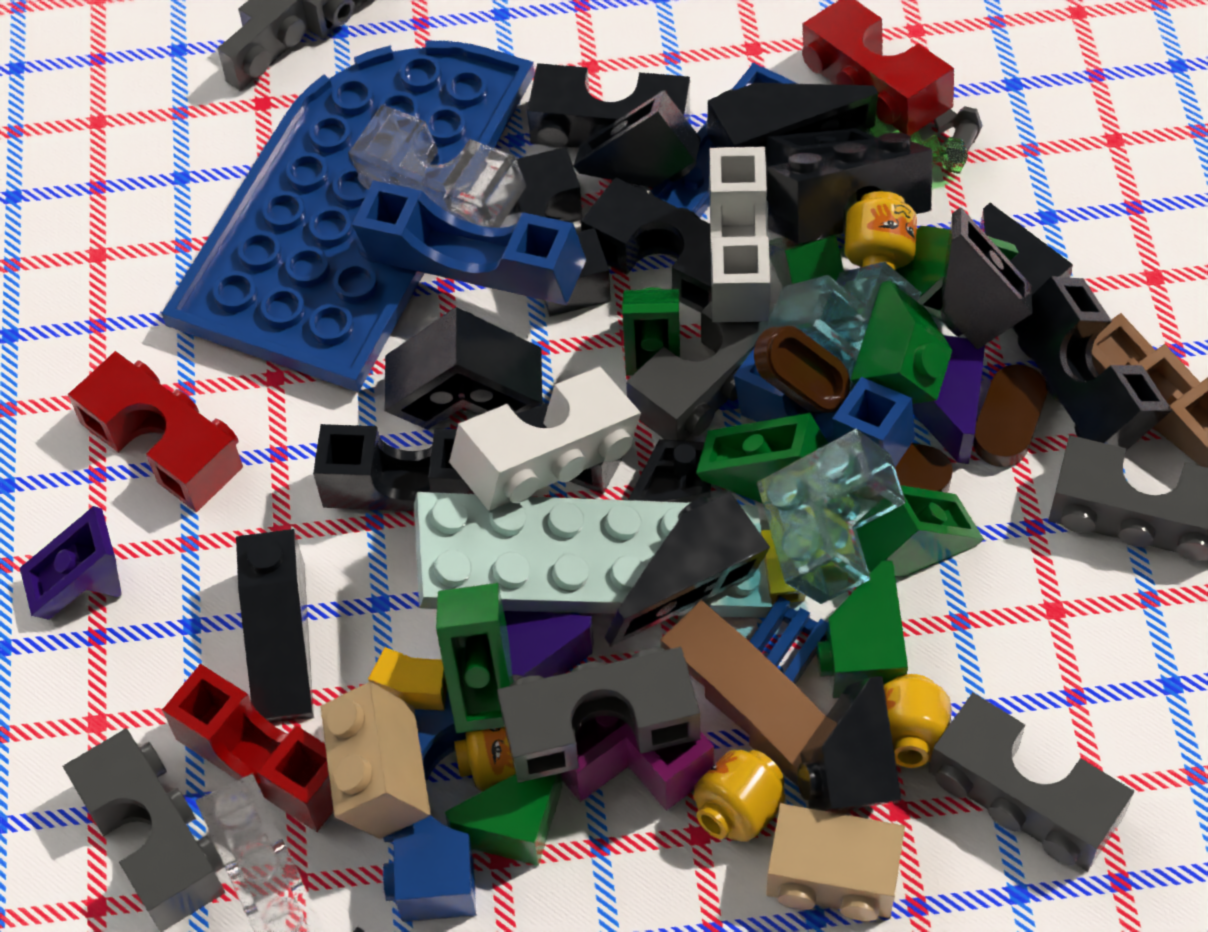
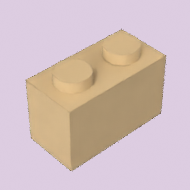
M371 681L321 705L334 817L376 838L382 839L431 816L414 706Z
M780 803L768 868L766 896L777 898L780 904L798 910H809L818 905L840 909L842 915L858 921H874L878 917L890 919L896 892L905 825Z

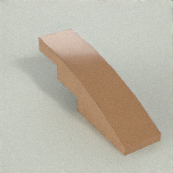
M1119 313L1111 319L1112 322L1094 341L1092 361L1096 371L1100 375L1110 365H1142L1172 409L1153 428L1198 465L1208 468V377L1200 382L1166 344L1155 350L1122 313Z
M701 600L660 639V648L668 650L682 647L689 675L705 687V698L749 735L750 747L771 758L782 774L798 786L797 770L798 766L802 763L800 752L826 716L752 643ZM853 809L832 811V813L848 815Z

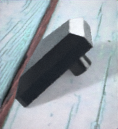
M659 439L628 500L689 503L702 497L711 498L712 484L702 481L696 473L705 442Z

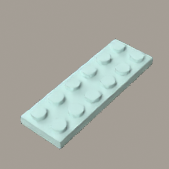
M417 492L414 501L419 608L437 609L438 591L499 583L504 611L616 614L624 599L677 523L678 514L690 503L530 496L522 502H509L488 511L475 494ZM740 505L761 534L758 505ZM764 559L753 577L703 602L721 617L765 618L772 608V601L769 595ZM694 606L676 614V616H685Z

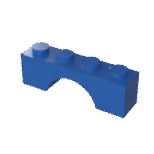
M373 180L352 223L370 261L562 305L568 304L586 262V257L573 223L522 212L518 222L512 226L503 228L480 226L462 220L445 211L421 190Z
M448 688L444 711L414 709L426 783L438 763L455 751L454 741L466 739L465 732L456 734ZM431 815L383 838L384 842H393L394 863L383 864L385 900L396 902L402 922L477 916L474 855L469 834L449 828Z

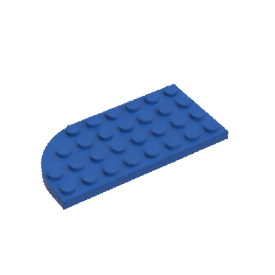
M425 40V47L392 51L391 45L368 51L355 56L354 65L338 72L331 78H328L325 74L319 77L303 91L283 116L161 313L165 326L359 392L425 274L370 261L352 223L373 180L421 190L439 207L457 216L534 78L535 68L533 61L470 43Z

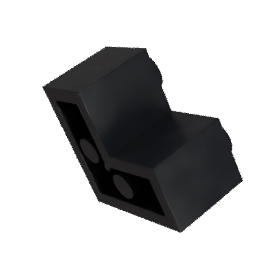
M455 307L385 355L384 411L427 430L463 407L481 415L508 404L516 414L543 404L541 347L458 307Z

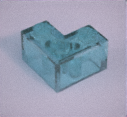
M885 261L841 272L836 281L829 275L783 286L765 330L777 326H794L800 329L837 357L845 365L849 379H851L881 283L891 281L917 302L921 292ZM850 381L849 392L852 391V389L856 385L852 381Z
M857 429L757 482L785 583L819 604H823L871 580L856 529L906 503L890 453Z

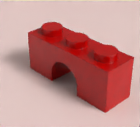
M838 0L802 23V56L804 63H806L809 69L814 73H820L835 85H873L879 93L876 116L880 121L890 124L901 133L911 136L954 107L955 68L919 43L900 54L883 55V18L857 0Z
M115 350L67 394L80 424L118 453L138 436L148 433L162 434L163 436L159 442L146 453L155 479L159 485L196 513L243 468L236 447L239 440L233 430L220 419L215 418L211 422L201 415L196 404L181 390L175 389L171 392L161 385L159 378L153 370L140 360L133 364Z
M201 663L162 708V712L177 741L315 832L321 829L334 812L325 743L297 725L288 734L281 731L255 709L246 692Z

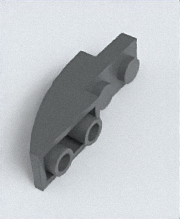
M367 0L246 1L238 8L242 27L217 48L226 82L241 91L255 78L263 75L269 65L286 50L297 45L308 31L324 40L338 26L344 25L352 14Z

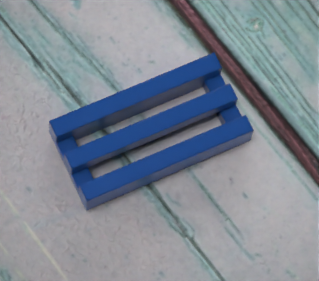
M780 596L749 642L762 653L783 621L788 623L789 625L766 657L778 667L800 632L808 634L809 637L784 672V675L796 685L817 654V642L826 640L828 622L820 619L819 622L814 621L810 618V612L801 607L798 611L792 609L790 601Z

